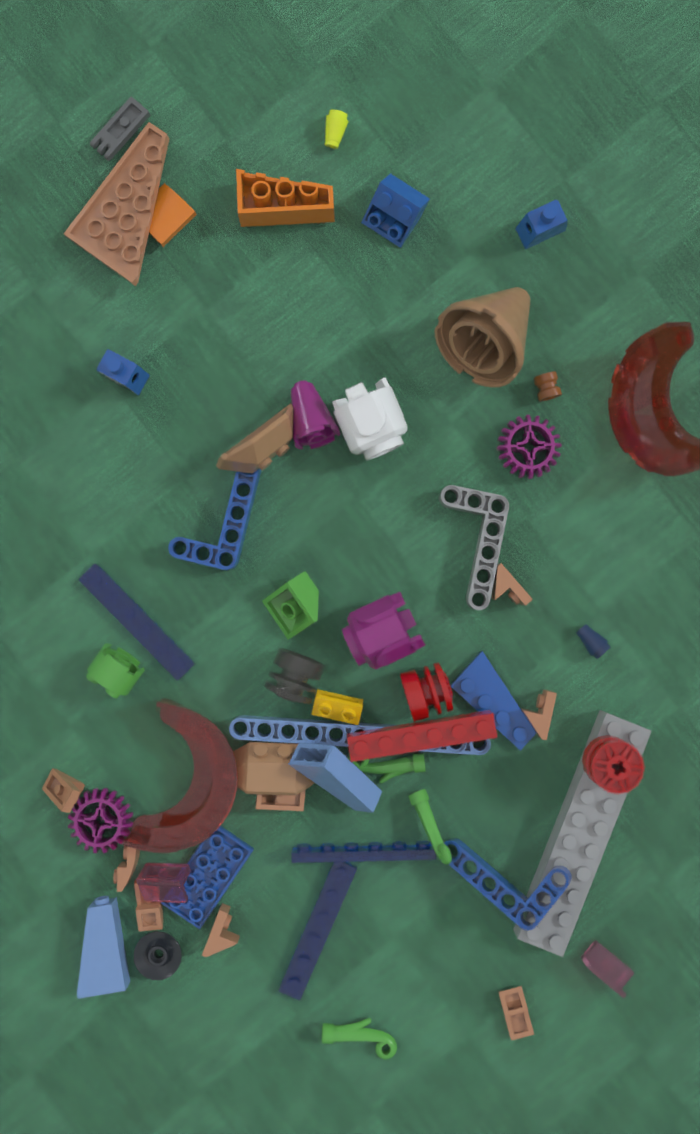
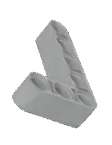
M449 485L439 494V501L443 507L483 516L466 595V603L470 608L483 610L489 605L509 502L502 495ZM445 492H454L456 494V501L448 503L444 498ZM469 496H476L479 499V506L477 508L469 506ZM497 500L502 504V511L500 513L492 510V501ZM489 523L495 524L498 528L495 536H490L486 531ZM485 546L490 547L493 551V556L489 560L484 559L481 554ZM481 569L488 573V579L484 583L479 582L477 579V573ZM477 592L481 593L484 598L480 606H475L472 602V597Z

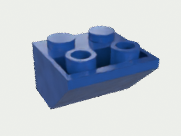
M389 174L380 182L361 223L401 248L421 218L430 199L394 175Z

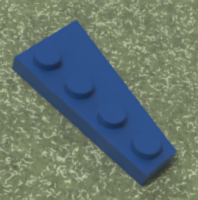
M481 651L450 686L478 712L486 710L493 712L496 729L521 751L536 732L483 651Z

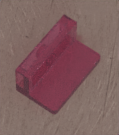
M146 863L136 879L144 901L186 903L188 896L184 883L191 870L189 864Z
M595 940L581 956L582 961L591 972L622 998H625L627 994L623 987L634 975L633 970L600 942Z

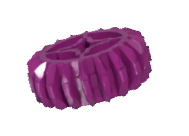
M526 415L524 421L518 416L516 424L513 421H509V429L503 428L501 430L506 437L499 436L497 439L500 443L504 444L497 446V451H504V454L498 456L499 460L506 458L507 462L503 464V467L507 468L511 465L510 474H514L519 470V478H523L525 472H527L528 479H532L534 473L538 478L541 477L542 470L548 473L551 471L549 465L555 466L557 464L556 460L552 457L558 458L561 453L554 450L562 446L561 443L554 442L560 435H552L551 432L555 430V426H551L549 429L545 427L548 424L547 419L540 424V416H535L533 422H531L530 415ZM524 429L525 434L523 435L522 442L511 444L514 433ZM532 430L539 432L545 441L537 440ZM530 442L536 448L528 452V449L525 450L521 446ZM547 450L544 460L538 465H533L536 452ZM512 451L513 453H520L526 465L520 463L513 456Z
M94 788L92 793L86 791L84 798L79 796L77 804H74L72 808L74 813L68 815V819L74 822L70 823L68 828L75 829L71 837H79V840L76 842L77 845H81L83 842L86 844L84 851H88L92 846L93 853H98L100 848L103 853H107L109 847L112 850L117 849L118 844L122 845L125 842L124 837L130 835L131 832L127 828L132 827L133 822L127 819L133 816V812H126L130 804L126 803L123 805L121 802L125 797L122 795L117 799V791L114 790L108 795V788H103L101 793L98 788ZM99 802V807L96 808L95 813L84 814L89 804ZM109 806L115 811L117 816L109 812ZM99 816H101L103 818L102 820L105 821L102 825L98 823L99 821H97V818ZM85 825L92 829L93 834L86 829ZM118 827L113 836L102 838L106 828Z

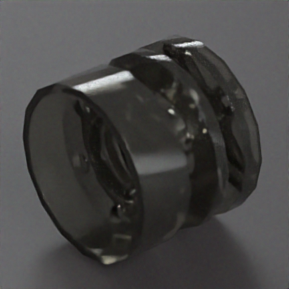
M279 647L273 663L282 668V671H270L269 676L278 681L267 680L264 687L288 701L311 704L313 697L304 693V691L315 693L316 688L307 682L309 679L320 680L325 664L297 652Z

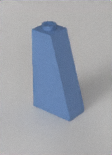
M298 743L289 762L291 767L355 811L374 812L382 791L334 745Z
M97 897L87 908L77 989L78 999L126 991L130 983L117 897Z

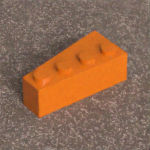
M236 169L237 208L241 227L335 222L333 186L308 181H301L300 183L290 181L286 177L278 179L267 177L263 173L256 172L255 175L245 173V170Z

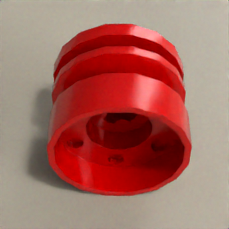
M439 662L433 663L434 675L430 674L427 665L423 666L424 678H419L415 669L399 673L414 722L429 718L428 706L433 705L438 715L442 714L441 702L444 703L447 712L453 711L451 686Z
M610 735L597 737L589 742L583 752L582 764L585 773L590 780L609 793H627L637 787L643 778L644 763L642 756L635 747L618 737ZM613 763L620 765L618 769L611 768Z

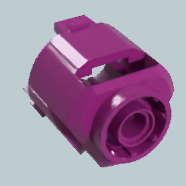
M401 592L390 596L386 595L349 613L347 618L349 625L342 628V632L359 666L367 663L370 668L377 670L426 646L421 635L410 638L407 630L417 625L410 609L397 612V608L406 604Z

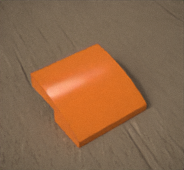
M165 183L158 189L149 234L162 247L197 215Z

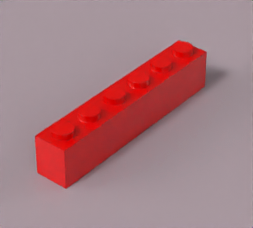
M490 710L347 733L351 762L497 738L494 714Z

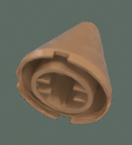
M514 287L455 302L439 315V323L435 328L436 342L441 354L456 372L461 374L465 371L474 377L473 383L485 387L505 386L517 376L524 362L531 301L527 291L520 287Z

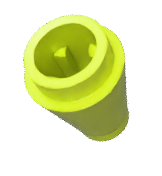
M334 109L329 110V115H326L325 127L326 147L338 149L349 122L347 120V113Z

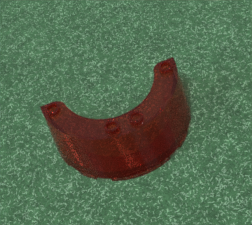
M665 322L637 338L625 350L626 354L621 363L616 365L611 379L613 388L612 397H608V410L611 426L620 447L625 453L630 454L636 461V465L648 472H655L663 476H679L700 471V439L688 433L680 425L674 415L670 401V383L674 369L682 356L694 344V333L690 322Z
M163 698L156 705V707L161 708L160 717L162 721L183 736L192 752L194 760L192 783L183 799L172 808L156 814L139 816L133 823L131 833L123 841V846L154 853H173L202 843L223 824L236 797L238 772L232 748L215 724L194 710L173 700Z

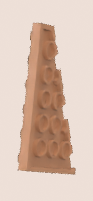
M150 122L144 127L64 232V235L69 240L134 286L138 284L169 143L168 135Z

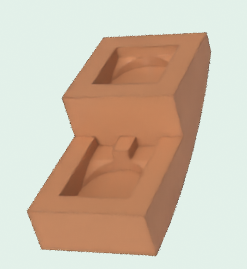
M159 877L135 879L136 917L139 932L162 930L163 909Z
M522 986L498 991L511 1041L534 1035Z

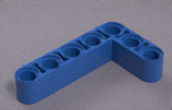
M259 468L253 474L236 471L218 546L176 537L168 545L169 553L178 559L222 570L234 569L239 562L261 469ZM244 484L249 485L250 493L245 497L239 496V487ZM237 507L244 509V516L239 520H235L232 516L233 510ZM231 530H236L239 534L238 540L234 543H229L227 540V534ZM179 542H184L186 544V551L184 554L179 555L175 550L176 545ZM206 547L210 555L208 559L202 561L198 556V552L201 548ZM225 553H230L233 557V562L229 566H224L221 562V557Z
M453 838L444 842L447 847L449 844H453L458 850L457 856H452V861L449 865L524 930H533L567 889L572 879L568 868L556 866L547 874L532 895L527 898L463 841ZM468 860L476 864L477 870L475 873L467 869L466 863ZM556 872L562 873L566 879L565 884H557L553 879V874ZM486 877L494 879L496 883L495 889H490L486 886ZM538 893H548L550 903H542L538 898ZM511 894L515 898V905L510 906L506 904L504 895ZM523 912H532L535 916V922H527L523 917Z

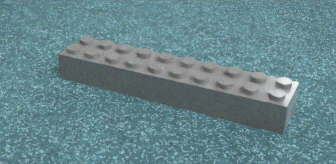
M599 710L585 748L595 738L610 735L629 743L642 756L651 730ZM583 754L526 897L529 898L547 874L556 866L568 868L572 875L571 882L533 930H524L517 924H515L513 929L517 939L561 957L564 956L627 793H609L590 780L583 768ZM613 763L611 768L618 769L620 765ZM556 872L553 874V879L557 884H565L566 879L562 873ZM538 893V898L542 903H550L548 893ZM523 912V917L527 922H535V916L532 912Z

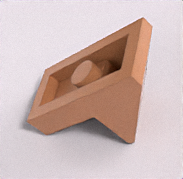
M502 563L497 564L492 600H496L506 590H509L510 593L507 595L516 605L520 603L526 606L533 599Z
M545 689L537 697L536 708H539L538 712L520 708L537 736L542 740H547L557 693Z
M52 768L42 790L62 812L70 813L74 804L77 803L85 784Z
M306 790L297 795L257 794L255 809L304 811Z
M222 903L202 956H211L238 943L240 936L227 931L232 915L228 914L231 906Z

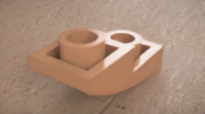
M131 838L127 845H124L123 859L127 861H122L117 869L114 870L113 882L117 884V892L123 891L136 869L141 849V838Z

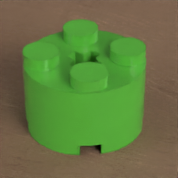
M106 643L89 665L86 678L92 683H99L106 688L105 691L111 697L126 696L145 669L144 667L141 669L138 667L140 662L133 655L120 647L117 650L111 649L112 644Z

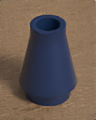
M587 624L576 632L590 656L593 655L596 659L611 648L607 643L608 640L591 629Z

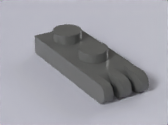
M131 96L91 140L90 146L94 149L97 148V152L101 155L105 153L104 158L110 161L151 116L149 111Z

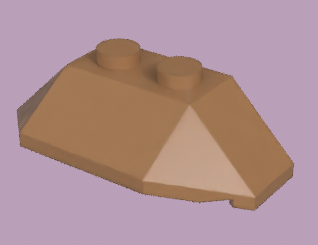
M290 403L222 454L216 464L218 469L253 474L259 468L262 471L273 462L271 459L276 455L278 457L283 456L290 449L288 445L293 438L292 404Z
M249 742L227 755L225 778L246 794L297 795L314 784L313 781L289 765L298 743Z

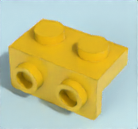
M317 689L311 715L359 725L363 709V699Z

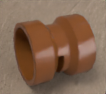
M556 371L544 373L533 378L535 386L541 389L537 394L539 401H547L562 396L561 388L555 386L558 380Z

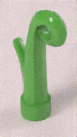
M416 753L413 756L369 763V759L363 760L361 763L358 761L352 762L362 773L385 774L379 779L381 784L404 773L414 771L415 773L426 772L424 753Z
M426 789L410 794L408 797L411 805L415 807L437 857L443 864L449 865L452 861L451 852L443 843L428 802L430 799Z
M371 1018L346 1025L322 1024V1044L356 1041L377 1042L376 1054L384 1060L392 1058L397 1051V1043L390 1034L376 1029L363 1028L372 1022ZM385 1044L390 1046L387 1051L382 1050Z

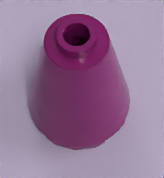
M306 380L295 383L291 389L293 442L295 447L304 450L303 446L309 445L310 449H315L335 440L334 435H340L339 427L315 386Z

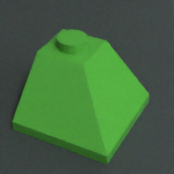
M306 571L285 583L262 601L288 640L318 620L319 590Z

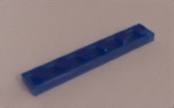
M97 563L78 579L177 681L196 664Z
M403 841L392 842V845L370 842L368 846H359L355 842L345 843L344 846H335L334 843H323L320 845L321 847H311V844L302 843L298 844L297 847H293L291 852V863L436 860V853L429 841H417L416 845H406V842Z
M335 857L278 989L279 992L299 1001L301 1000L357 871L356 865Z

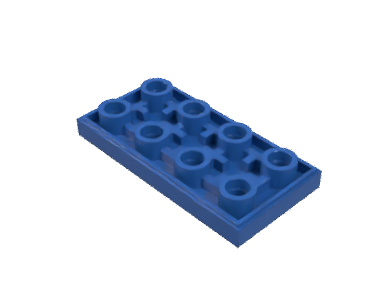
M215 822L161 901V904L200 930L254 848Z

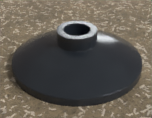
M162 931L150 932L143 936L134 950L136 968L143 976L151 980L169 978L177 971L182 960V951L178 941L172 935ZM160 949L163 951V955L158 956L155 951Z

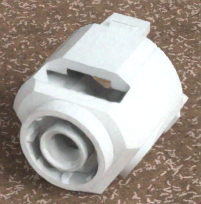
M386 378L380 379L375 384L377 388L375 391L368 393L364 384L360 383L345 390L348 401L346 398H342L332 402L335 409L334 415L350 452L355 455L363 453L366 461L402 446L404 442L401 436L406 433L408 428L396 396Z

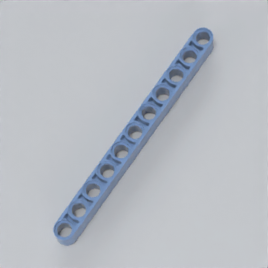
M240 715L231 722L229 732L232 737L238 740L348 747L347 733H353L357 729L365 731L395 725L359 723V725L341 721ZM236 722H244L247 725V732L239 733L235 729ZM267 723L271 727V733L262 734L259 731V725ZM284 725H292L295 729L294 735L286 736L282 731ZM309 726H315L319 730V734L313 738L309 737L306 734V729ZM340 728L343 732L342 737L333 739L329 734L331 729ZM490 739L484 740V745L480 748H474L473 742H468L455 747L444 746L420 751L484 755L489 751L491 742Z

